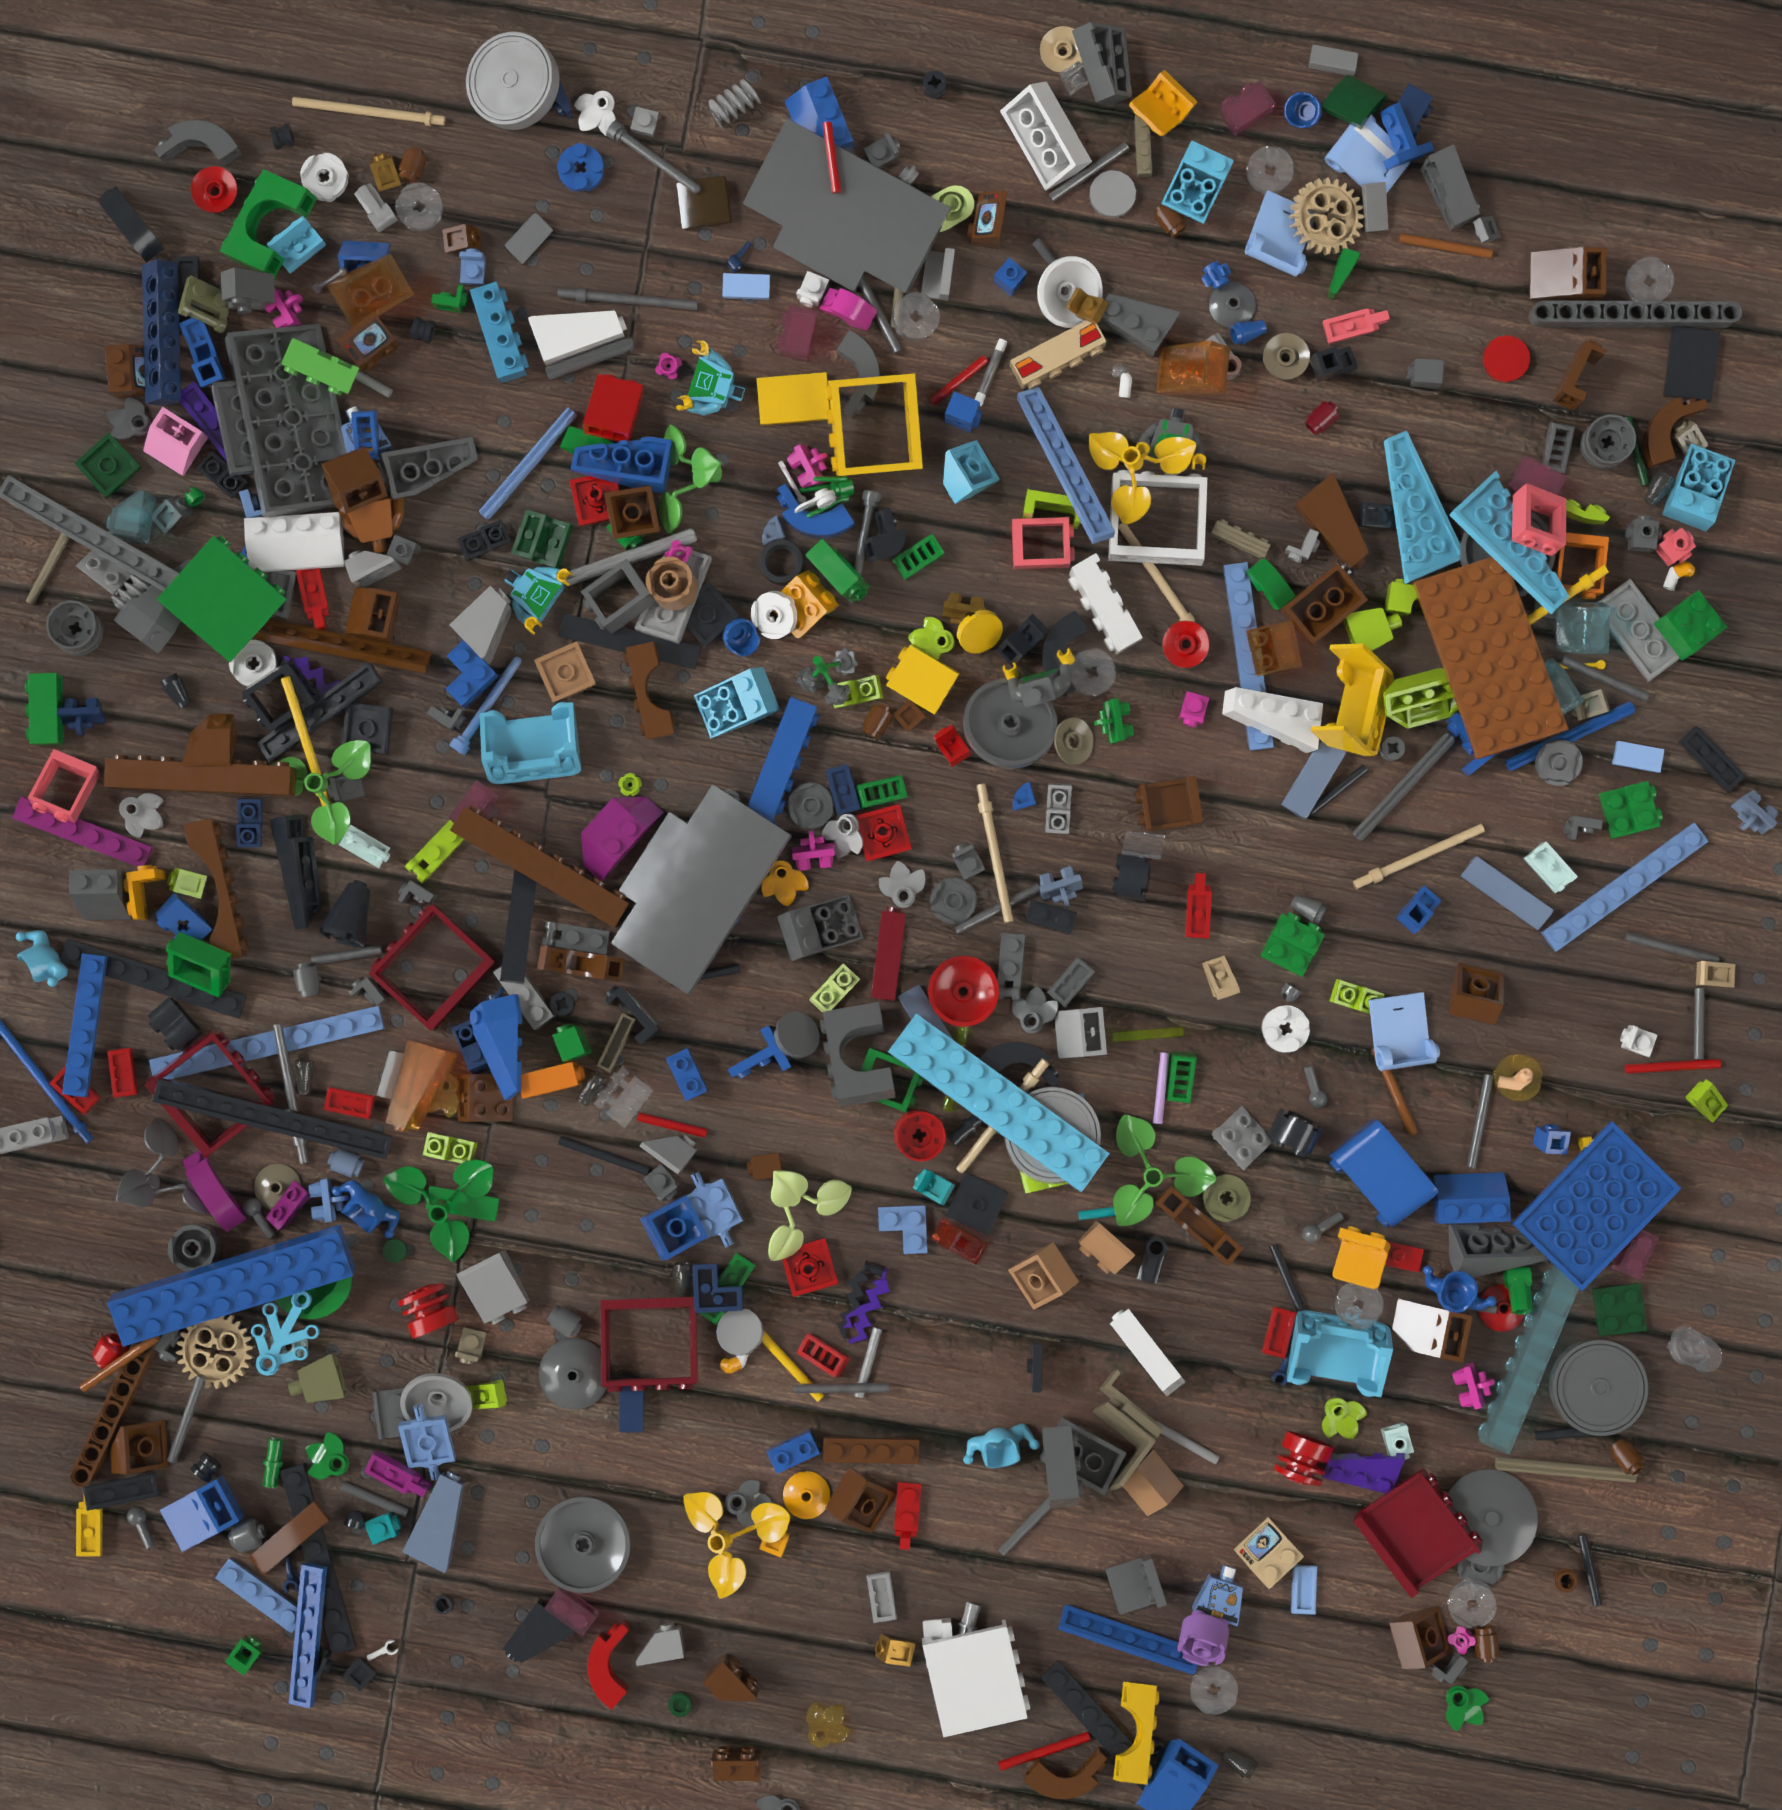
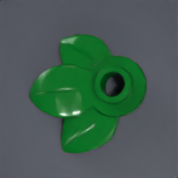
M327 1432L324 1443H313L305 1448L308 1457L314 1463L308 1471V1474L313 1478L325 1479L331 1474L339 1476L344 1474L349 1468V1458L343 1453L344 1444L334 1433ZM335 1459H339L342 1462L341 1467L334 1465Z
M1460 1685L1449 1688L1446 1693V1701L1449 1706L1445 1714L1449 1725L1455 1731L1461 1728L1464 1721L1474 1725H1482L1483 1712L1480 1706L1489 1701L1487 1695L1477 1688L1466 1689ZM1460 1693L1462 1696L1459 1701L1454 1700V1695Z

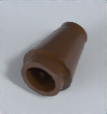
M1559 1568L1554 1571V1583L1558 1590L1567 1593L1577 1587L1578 1577L1573 1570Z

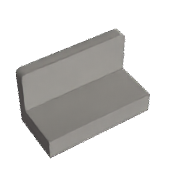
M946 248L945 253L929 251L925 261L921 297L949 300L955 249Z

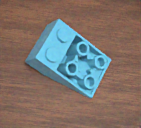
M1191 140L1161 204L1204 224L1234 160Z
M1691 444L1668 495L1662 515L1706 532L1716 521L1735 460Z
M764 667L748 669L694 695L711 739L780 711Z

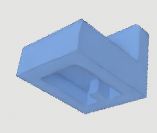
M466 249V252H460V284L484 286L486 267L484 254L478 249Z
M248 489L240 491L239 494L246 518L263 517L262 511H257L260 508L257 495H253Z

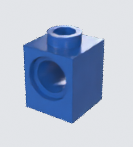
M1008 258L994 275L993 282L1012 297L1026 280L1027 271Z

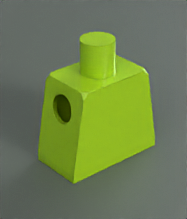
M1383 608L1353 612L1343 620L1351 644L1363 643L1371 651L1390 642L1393 639L1391 630L1402 627L1399 614L1396 613L1386 617Z

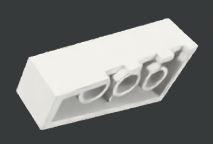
M1097 553L1071 568L1069 573L1071 578L1068 581L1073 590H1079L1083 598L1080 601L1085 610H1090L1095 617L1092 619L1093 624L1098 631L1102 630L1105 634L1104 642L1110 651L1114 650L1116 654H1119L1141 641L1143 637L1128 610L1122 609L1123 602L1115 589L1111 590L1109 587L1111 586L1110 577L1106 570L1099 569L1097 562L1100 559Z
M1238 687L1225 691L1223 715L1246 726H1252L1260 730L1261 733L1276 737L1281 742L1293 745L1305 753L1318 750L1319 738L1310 730L1311 726H1321L1323 703Z

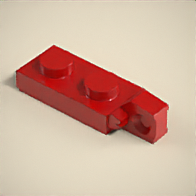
M321 568L296 570L303 607L308 619L314 620L316 629H327L324 616L329 615V605Z
M1195 873L1194 885L1189 884V890H1187L1185 937L1209 938L1212 891H1210V886L1205 885L1206 873Z
M898 1481L894 1530L895 1536H901L900 1549L909 1550L910 1537H916L918 1532L921 1483Z

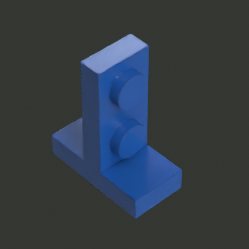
M1400 102L1380 112L1383 125L1396 153L1383 161L1386 170L1420 159L1435 150L1432 142L1417 146Z
M1456 713L1446 720L1449 724L1447 728L1454 737L1459 736L1463 741L1462 747L1469 755L1473 754L1475 756L1462 718ZM1494 755L1476 760L1475 757L1461 770L1468 776Z
M770 1025L760 1029L769 1047L729 1068L728 1071L732 1077L738 1076L739 1079L751 1073V1067L758 1064L761 1068L772 1062L770 1057L773 1055L782 1071L792 1067L787 1056L777 1046Z

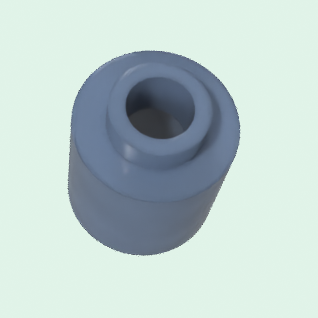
M338 1148L337 1152H331L327 1164L331 1165L330 1170L350 1178L352 1176L358 1178L365 1160L360 1159V1156Z

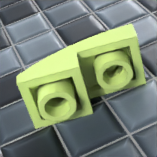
M842 964L809 1000L822 1013L832 1010L860 979L846 965Z

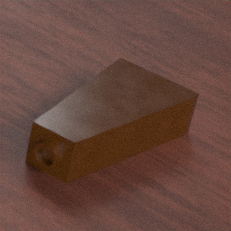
M1331 474L1298 501L1293 508L1312 530L1319 532L1318 537L1347 571L1352 567L1357 570L1366 562L1364 557L1369 551L1336 477Z

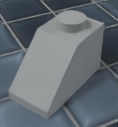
M673 1622L660 1625L661 1628L655 1631L639 1654L636 1665L640 1666L684 1658L685 1647L681 1625L675 1626Z

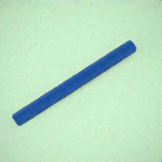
M1631 701L1622 704L1609 712L1603 713L1506 759V766L1509 771H1513L1534 761L1538 751L1545 743L1553 739H1564L1574 742L1635 713V707Z

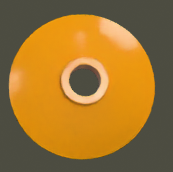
M812 1471L798 1472L790 1477L785 1484L783 1490L784 1504L788 1511L798 1518H815L826 1510L825 1507L830 1500V1488L821 1475ZM804 1492L810 1493L811 1498L809 1500L802 1498Z

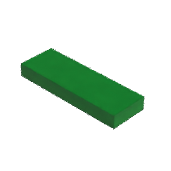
M431 1185L428 1195L431 1203L438 1199L447 1201L455 1190ZM460 1191L450 1204L449 1214L496 1222L500 1198L486 1195L480 1198H471L464 1191Z
M736 1252L719 1277V1286L743 1285L756 1265ZM705 1312L699 1314L717 1325L725 1312Z

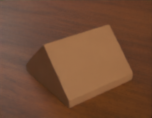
M1152 1449L1146 1454L1123 1487L1142 1511L1149 1516L1167 1506L1184 1486L1156 1451Z

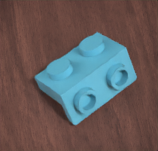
M302 216L298 220L293 221L280 234L274 236L267 243V246L285 259L283 266L289 273H292L325 247L326 244L306 218Z

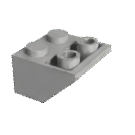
M1103 1007L1057 1012L1054 1018L1058 1059L1107 1054Z

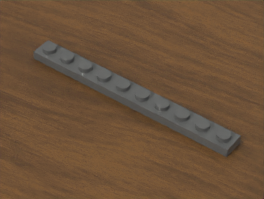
M9 475L0 488V498L162 591L179 574Z

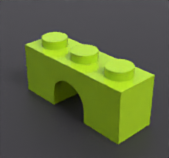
M1395 579V582H1391L1387 589L1384 613H1398L1402 616H1408L1411 613L1413 602L1418 600L1414 586L1409 583L1405 584L1404 579Z

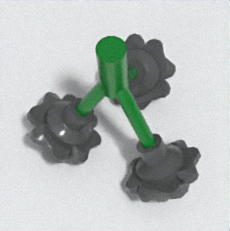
M849 648L836 651V657L830 663H825L820 656H815L813 663L816 667L812 669L810 666H806L804 670L798 672L799 678L797 683L802 686V690L804 692L809 690L811 693H815L817 689L823 687L822 681L825 676L829 688L828 694L824 697L826 703H833L834 705L844 704L848 700L847 694L851 692L849 685H837L836 681H833L830 677L828 668L836 667V671L838 673L841 672L843 676L855 673V666L858 665V661L855 658V652L850 651Z

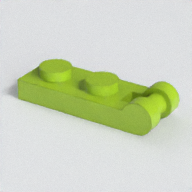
M449 820L405 866L409 872L413 871L418 876L417 879L421 883H424L465 840L450 831L454 824L452 820ZM423 860L429 864L426 869L419 865Z

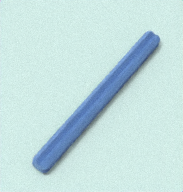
M566 408L479 510L484 518L489 520L577 418V414L571 408Z

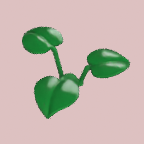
M478 1159L461 1163L453 1173V1180L460 1186L447 1201L438 1199L431 1203L427 1191L423 1189L427 1183L426 1177L416 1167H401L385 1175L383 1180L389 1192L404 1204H417L422 1194L424 1195L427 1208H429L428 1216L432 1222L436 1223L430 1232V1241L438 1252L443 1254L451 1263H454L464 1253L469 1242L470 1233L467 1225L462 1220L456 1219L450 1222L449 1218H447L450 1213V1204L461 1190H464V1193L471 1198H480L486 1195L493 1183V1166L489 1162Z

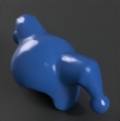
M349 1180L341 1186L333 1187L332 1193L334 1196H340L342 1192L350 1193L351 1200L343 1208L342 1213L357 1223L368 1235L381 1221H388V1229L384 1232V1236L387 1239L393 1238L395 1234L394 1229L400 1218V1212L397 1209L384 1205L377 1195L368 1192L356 1180Z
M1427 1265L1424 1267L1423 1272L1425 1274L1426 1286L1437 1293L1441 1306L1450 1312L1462 1313L1468 1309L1482 1311L1488 1306H1495L1497 1303L1494 1296H1489L1487 1299L1477 1296V1283L1468 1273L1453 1271L1442 1279L1433 1275L1434 1269L1431 1266Z

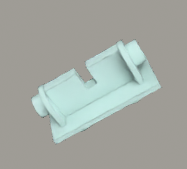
M349 825L339 846L377 868H380L382 862H387L390 857L388 853L390 848L352 825Z

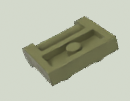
M189 276L185 283L178 313L185 317L187 315L214 327L215 331L223 333L227 326L226 319L229 309L228 301L222 300L221 289L193 276ZM191 304L217 315V318L191 307Z

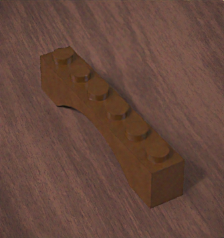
M212 818L183 824L188 847L198 854L208 866L218 891V917L209 939L210 945L231 953V960L246 957L249 945L247 938L242 935L241 928L244 927L241 914H238L236 905L239 903L235 891H232L231 887L233 874L226 865L225 859H228V852L226 846H222L220 837L223 836L222 826L219 822L217 823L216 819Z

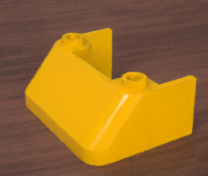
M1363 643L1330 645L1329 649L1340 659V663L1337 666V675L1345 684L1336 724L1328 723L1326 726H1311L1310 731L1328 747L1362 756H1375L1379 751L1386 720L1383 693L1394 682L1393 672Z

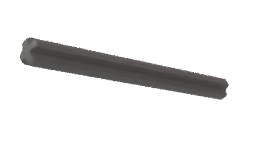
M1445 733L1353 831L1356 839L1359 841L1364 840L1455 742L1452 735Z

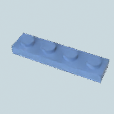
M230 1557L215 1578L287 1631L293 1633L296 1627L297 1604Z

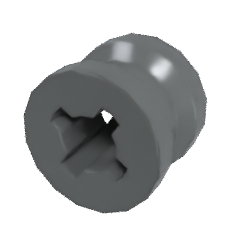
M1393 736L1382 741L1379 747V754L1386 761H1395L1405 752L1404 742L1400 738Z

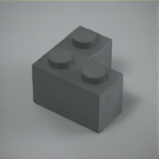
M235 267L221 272L222 300L228 301V309L238 310L239 314H250L254 309H265L266 305L275 303L274 275Z

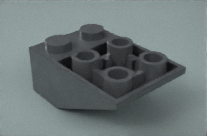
M850 894L777 916L791 961L864 939Z

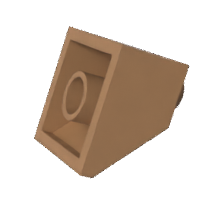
M1097 1220L1078 1241L1082 1245L1079 1250L1088 1258L1093 1255L1098 1259L1099 1263L1097 1266L1106 1274L1110 1271L1116 1274L1135 1256L1131 1250Z
M1054 1242L1037 1250L1008 1270L1033 1310L1065 1294L1079 1282Z

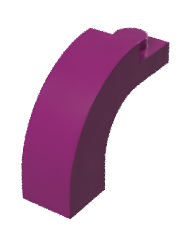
M198 1150L183 1160L186 1168L185 1173L208 1211L226 1232L246 1220L240 1204L220 1180L209 1156L205 1158Z

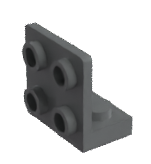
M1150 1554L1105 1569L1119 1614L1128 1613L1155 1603L1158 1608L1167 1605Z

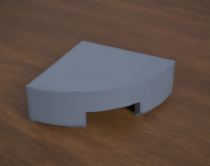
M778 516L773 517L766 524L762 534L763 546H766L775 539H786Z

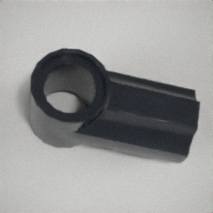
M1151 1235L1146 1239L1137 1279L1148 1283H1157L1163 1258L1167 1252L1166 1242L1161 1236ZM1152 1242H1161L1162 1249L1159 1252H1152L1149 1249Z

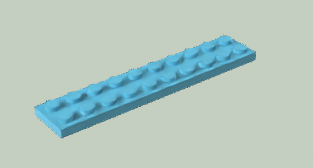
M915 1014L888 1051L889 1054L1081 1193L1110 1154L918 1014Z

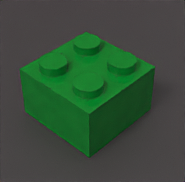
M1699 590L1685 598L1653 623L1681 660L1697 652L1727 628L1726 624Z

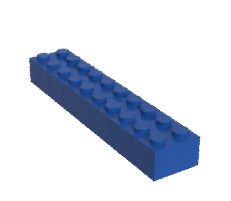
M340 1224L114 1293L107 1304L124 1347L352 1277L356 1267Z

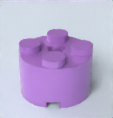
M1200 1610L1193 1611L1192 1615L1186 1617L1182 1622L1177 1647L1178 1652L1181 1650L1183 1658L1193 1664L1208 1666L1209 1662L1216 1661L1215 1665L1222 1663L1225 1659L1229 1638L1228 1621L1223 1618L1206 1615Z

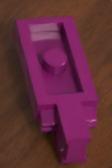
M378 1450L373 1452L364 1470L366 1474L403 1494L416 1493L424 1497L431 1486V1483L422 1478L419 1473Z

